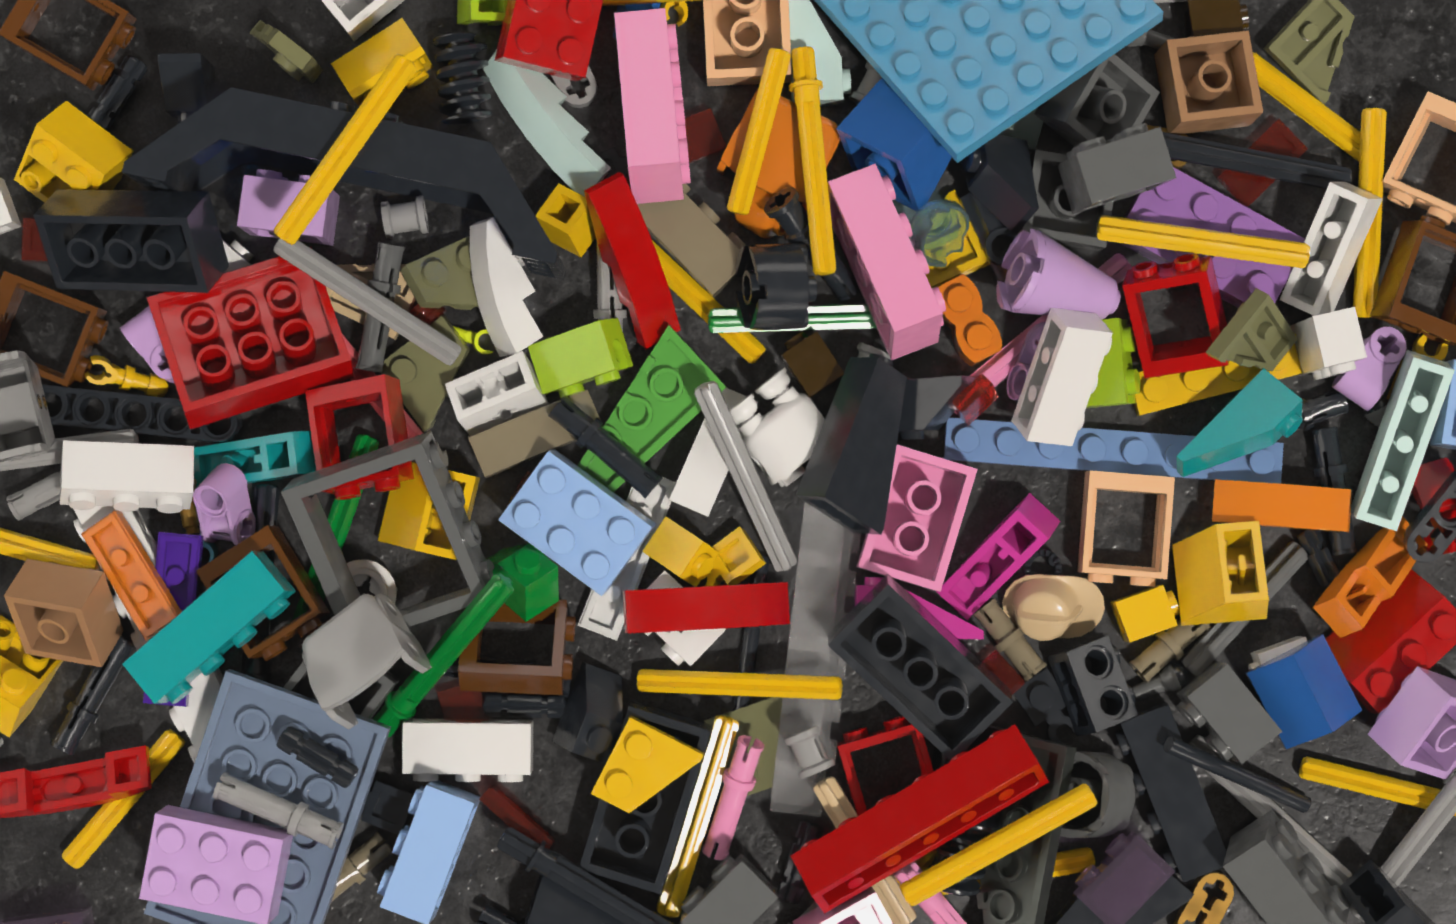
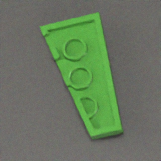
M668 325L603 428L645 464L702 411L694 395L695 388L709 381H715L721 392L727 386L680 335ZM587 450L578 464V467L612 492H615L625 482L624 479L590 450Z

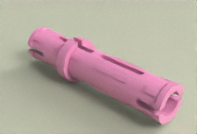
M742 735L738 737L730 768H726L722 776L724 786L705 844L702 846L703 854L711 857L716 844H719L714 857L715 860H724L729 855V849L747 793L753 790L756 783L754 772L761 752L764 749V744L756 738L749 753H747L751 736Z

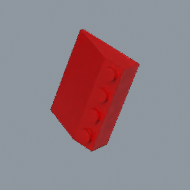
M280 256L224 273L208 293L163 292L147 297L190 430L304 394L306 390L325 387L354 378L351 358L326 286Z

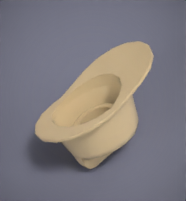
M1025 575L1014 580L1006 589L1002 601L1003 611L1017 629L1020 628L1025 635L1039 641L1081 637L1097 626L1105 610L1104 597L1097 585L1088 582L1086 578L1069 575Z

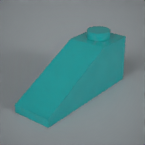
M1263 368L1176 456L1177 472L1182 477L1272 446L1282 436L1290 437L1303 421L1301 417L1303 400Z
M293 431L195 447L194 478L197 482L196 488L216 466L222 463H228L239 468L245 475L247 484L295 478L316 471L311 431Z

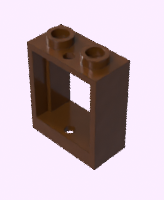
M17 0L0 29V36L93 91L98 84L103 85L109 79L115 66L112 62L120 47L125 49L129 45L136 32V27L133 25L137 19L125 9L109 0H84L116 19L84 73L28 40L51 0Z
M1421 216L1420 220L1403 221L1370 316L1418 336L1425 335L1428 340L1438 344L1456 345V275L1440 319L1400 303L1422 240L1456 254V234L1444 229L1445 222L1430 216Z
M4 271L0 279V353L8 352L2 348L25 291L88 315L65 374L34 362L41 377L66 387L77 388L79 382L84 383L86 381L85 372L88 371L90 373L92 362L89 356L94 343L100 344L107 331L108 320L104 319L107 311Z
M265 526L196 570L208 590L251 551H262L267 554L274 549L310 610L261 640L258 634H256L249 642L243 645L242 649L248 659L263 657L267 661L287 649L284 642L299 634L300 638L310 635L323 625L320 619L330 614V611L278 526Z
M559 600L527 622L505 603L489 620L490 622L555 624L552 666L480 663L483 629L459 656L458 676L460 691L563 695V681L572 679L573 654H566V641L574 642L576 617L568 616L567 600Z

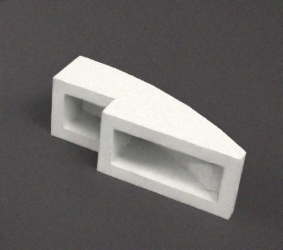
M494 217L474 223L470 226V261L478 306L487 332L499 356L517 354L543 337L523 302V299L534 293L535 289L515 256L512 255V249Z
M728 388L722 391L729 410L747 397ZM705 418L669 501L709 517L729 469Z

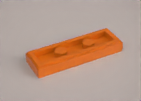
M114 510L81 534L146 642L182 612L121 511Z

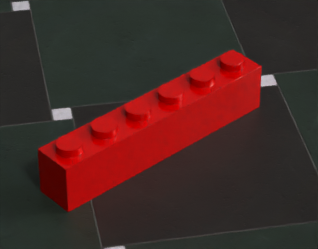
M1014 724L1006 730L994 732L988 737L987 741L970 751H964L955 755L948 764L936 771L919 776L912 785L895 795L883 797L874 807L859 816L844 820L837 829L825 836L808 841L790 857L811 896L825 914L1049 783L1027 742Z

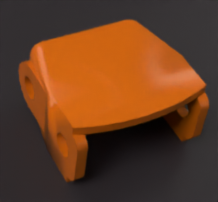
M758 88L721 157L717 172L722 175L725 174L728 168L736 174ZM780 95L756 187L773 195L784 188L793 187L799 193L798 201L802 203V206L807 211L797 109L795 102ZM821 115L827 171L841 139L836 129L838 125Z

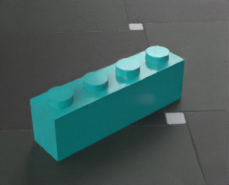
M251 551L122 665L154 704L168 703L169 701L175 704L192 691L193 687L190 683L201 673L204 676L211 674L225 662L222 655L233 645L240 648L249 642L258 632L254 627L264 618L268 617L269 620H272L280 615L290 605L287 598L296 590L264 552Z

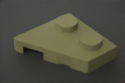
M441 316L429 326L460 345L461 353L452 365H446L409 341L384 360L383 373H381L400 379L403 404L424 432L434 426L436 422L435 417L445 397H448L445 384L454 380L470 351V348L446 316Z

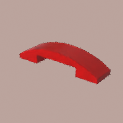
M788 582L623 591L625 633L790 624Z
M144 745L105 753V758L32 772L25 768L0 772V818L33 816L81 809L124 799L152 789L149 747Z

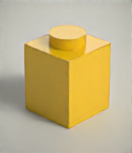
M558 183L535 217L550 242L581 258L596 238L586 197Z
M666 516L642 551L694 587H697L699 582L710 574L714 567V560L719 554L717 550Z
M1156 585L1155 587H1150L1110 602L1124 642L1130 643L1178 626L1175 616L1180 614L1177 600L1172 590L1166 592L1163 585Z

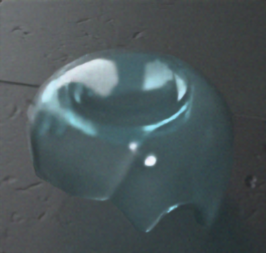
M950 199L930 201L913 215L909 222L913 236L909 237L915 251L921 249L929 266L945 267L947 265L946 257L949 254L963 251L964 236L969 230V215L958 202Z

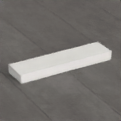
M662 477L663 479L646 498H643L638 491L631 487L626 502L655 522L656 526L603 596L591 590L578 626L616 641L618 640L624 625L623 591L638 589L650 558L642 551L667 515L672 502L669 499L676 482Z

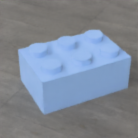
M555 449L549 450L498 519L601 596L609 590L656 526L655 522Z
M439 780L431 781L426 786L421 785L419 789H416L408 809V813L414 815L411 826L406 825L404 829H401L392 853L399 855L395 866L390 865L389 869L385 870L377 890V894L383 896L380 904L381 908L423 924L431 923L439 910L481 796Z

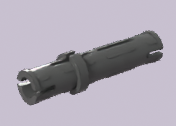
M378 242L372 280L367 281V285L394 302L395 295L400 294L401 285L397 284L405 247ZM368 313L365 316L360 351L355 368L383 373L384 356L390 328Z

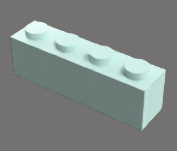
M1409 350L1406 351L1351 505V511L1355 518L1397 531L1455 371L1447 362Z

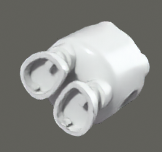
M785 367L755 390L757 394H760L766 400L775 399L772 401L775 407L762 416L760 412L755 414L757 403L753 399V394L748 395L730 409L736 425H742L739 427V430L744 435L742 438L751 458L760 466L771 485L778 482L781 487L784 485L787 487L805 473L802 464L810 459L825 422L824 417L808 395L798 393L793 386L788 387L790 377L786 373Z

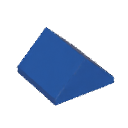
M1323 634L1246 672L1263 708L1282 730L1278 737L1285 749L1332 733L1362 711Z

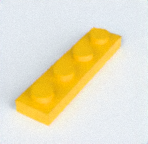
M1295 343L1275 369L1268 371L1278 380L1302 374ZM1229 361V365L1152 378H1144L1143 371L1139 372L1140 393L1135 394L1136 404H1134L1137 416L1241 390L1262 369L1255 366H1240L1233 361Z

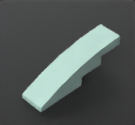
M495 51L488 61L489 65L484 67L483 70L487 77L490 78V83L500 101L524 136L551 169L573 191L585 196L584 190L601 182L611 170V167L583 142L589 131L561 106L567 96L543 73L494 61Z

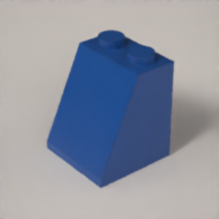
M883 78L876 83L836 128L853 172L876 163L881 177L887 175L890 178L896 194L895 200L919 213L922 212L952 156Z

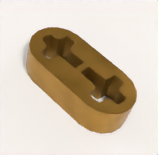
M1213 871L1197 877L1190 889L1194 896L1181 906L1173 924H1184L1186 920L1194 922L1200 910L1204 914L1199 924H1220L1232 902L1234 888L1230 879L1220 872ZM1218 879L1221 881L1219 888L1224 891L1223 896L1220 899L1213 897L1207 908H1205L1203 905L1208 893L1203 890L1206 882L1214 884Z

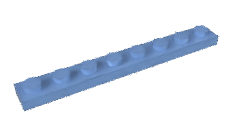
M949 418L945 423L943 459L1213 481L1218 479L1281 484L1284 443L1276 442L1267 448L1182 477L1177 472L1176 456L1196 436L1081 428L1076 434L1073 446L1026 441L1013 422Z

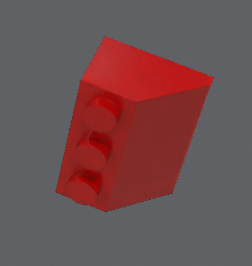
M1412 569L1393 597L1380 602L1363 629L1342 638L1332 631L1325 638L1355 697L1368 712L1379 714L1388 707L1401 689L1404 679L1413 673L1417 666L1429 670L1456 645V608L1443 594Z

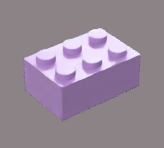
M167 805L156 812L154 816L139 899L258 924H269L279 913L293 836L287 834V829Z

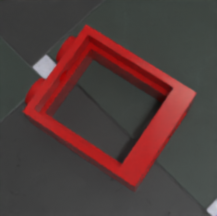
M1185 254L1175 258L1173 262L1157 264L1155 261H1145L1127 270L1122 287L1144 378L1229 365L1228 360H1226V363L1220 362L1206 353L1227 326L1213 261L1210 255L1199 257L1198 254ZM1199 283L1211 336L1153 345L1140 292Z
M382 374L305 391L316 471L341 462L333 410L382 400L388 446L408 439L400 379ZM412 461L321 492L334 494L336 500H346L360 497V490L375 487V492L400 489L401 481L414 479Z
M903 716L884 721L885 729L868 733L867 727L843 733L844 741L836 743L858 816L866 812L867 809L850 752L910 735L921 774L934 772L923 734Z

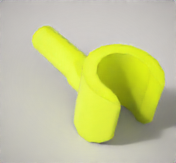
M453 326L465 342L473 344L474 349L478 353L485 355L493 353V351L482 349L478 343L479 337L482 334H488L487 329L474 332Z

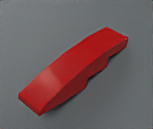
M618 172L584 190L602 261L611 267L619 300L629 308L637 342L647 349L658 343L668 325L676 332L680 331L681 328L669 286L643 216L625 176Z

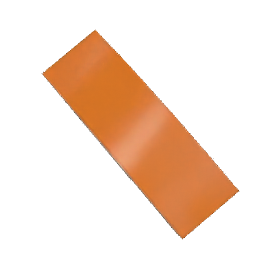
M1215 479L1212 522L1237 523L1259 521V525L1265 527L1349 532L1352 490Z
M1403 516L1397 531L1385 527L1378 531L1341 570L1313 606L1316 612L1340 638L1363 629L1380 602L1393 597L1415 564L1416 560L1409 555L1403 542L1404 533L1410 525ZM1420 535L1415 538L1418 550L1423 545L1427 546V543Z

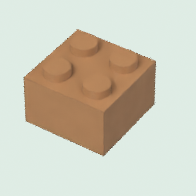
M1249 31L1166 40L1154 54L1168 133L1178 135L1250 126L1263 113Z
M27 559L4 594L24 651L29 655L102 667L124 631L105 574L102 571Z

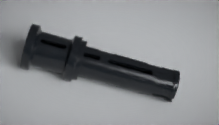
M793 187L784 188L775 193L766 202L764 212L769 218H775L784 229V238L788 243L806 244L808 258L812 262L807 211L798 201L799 193ZM835 253V273L823 275L822 277L834 291L838 300L845 301L850 299V296L845 291L846 288L843 284L848 287L853 295L860 289L855 277Z

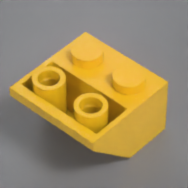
M403 18L331 63L358 106L362 104L395 55L405 56L416 66L415 73L406 84L408 89H412L424 82L429 77L427 71L433 68L428 56Z
M65 101L36 124L14 180L44 203L57 189L113 190L123 176L124 161L132 156L133 150L68 101Z
M412 462L414 479L401 481L400 489L389 491L378 541L457 560L417 463ZM448 470L452 481H457L463 490L465 505L463 507L470 521L480 478Z
M1259 521L1215 524L1172 545L1181 626L1267 619L1269 596Z
M0 615V732L10 738L31 713L63 661L26 654L15 624Z

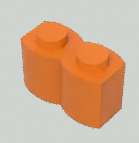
M962 274L938 286L946 305V311L942 312L943 321L946 326L952 329V341L961 359L969 366H973L1001 351L1002 339L994 321L982 312V299L975 284Z

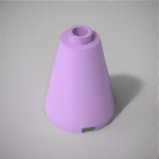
M1030 229V232L1024 230L1020 232L1010 244L1004 256L1001 267L1008 269L1005 283L997 281L996 288L997 302L1001 309L1012 313L1048 315L1050 308L1096 313L1102 320L1109 314H1113L1120 303L1121 293L1118 290L1115 279L1039 230Z

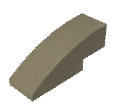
M588 390L569 396V399L593 420L596 418L600 420ZM561 400L468 438L486 478L523 462L540 457L549 450H556L577 441L561 425L548 417Z

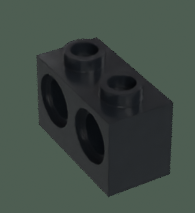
M1109 635L1087 640L1047 656L1077 736L1097 733L1138 716L1134 692L1125 681L1120 667L1119 652L1111 643ZM1086 656H1088L1092 662L1091 673L1087 670L1085 666ZM1101 696L1105 698L1107 703L1106 713H1104L1100 706Z

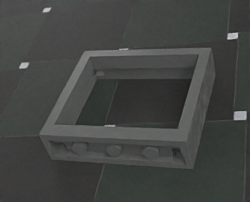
M432 431L294 478L281 491L334 615L361 595L316 493L414 459L469 587L399 610L407 627L467 608L493 577L492 571L495 566L490 559H485L480 547L481 534L479 528L473 520L469 521L463 507L465 505L463 490L457 481H452L447 469L448 456L446 450L441 451Z

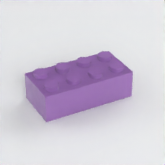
M1174 168L1175 179L1153 190L1137 194L1124 218L1287 241L1302 243L1305 241L1301 236ZM1120 243L1149 260L1155 261L1157 264L1173 262L1175 258L1185 254H1196ZM1198 254L1199 257L1209 256V255ZM1211 256L1221 299L1237 308L1250 297L1256 288L1269 294L1275 303L1293 267Z

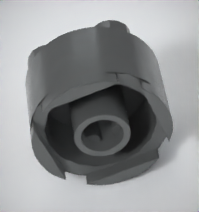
M1076 752L1069 791L1081 784H1087L1097 800V805L1064 823L1060 836L1067 838H1096L1110 836L1117 831H1122L1130 822V816L1135 803V788L1131 767L1107 753Z

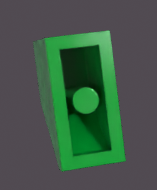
M530 543L503 548L487 558L495 566L492 571L494 575L501 573L505 577L512 579L514 592L506 600L505 604L525 622L559 601L558 566Z

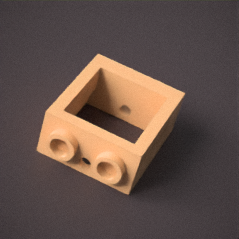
M1428 91L1382 181L1383 191L1388 193L1387 198L1391 202L1404 208H1410L1412 204L1427 210L1426 216L1445 222L1446 225H1450L1451 221L1456 223V205L1401 182L1430 122L1456 132V103Z
M1086 471L1077 572L1088 573V582L1113 583L1114 575L1130 576V585L1155 587L1156 579H1167L1175 477ZM1097 490L1157 494L1151 567L1092 563Z

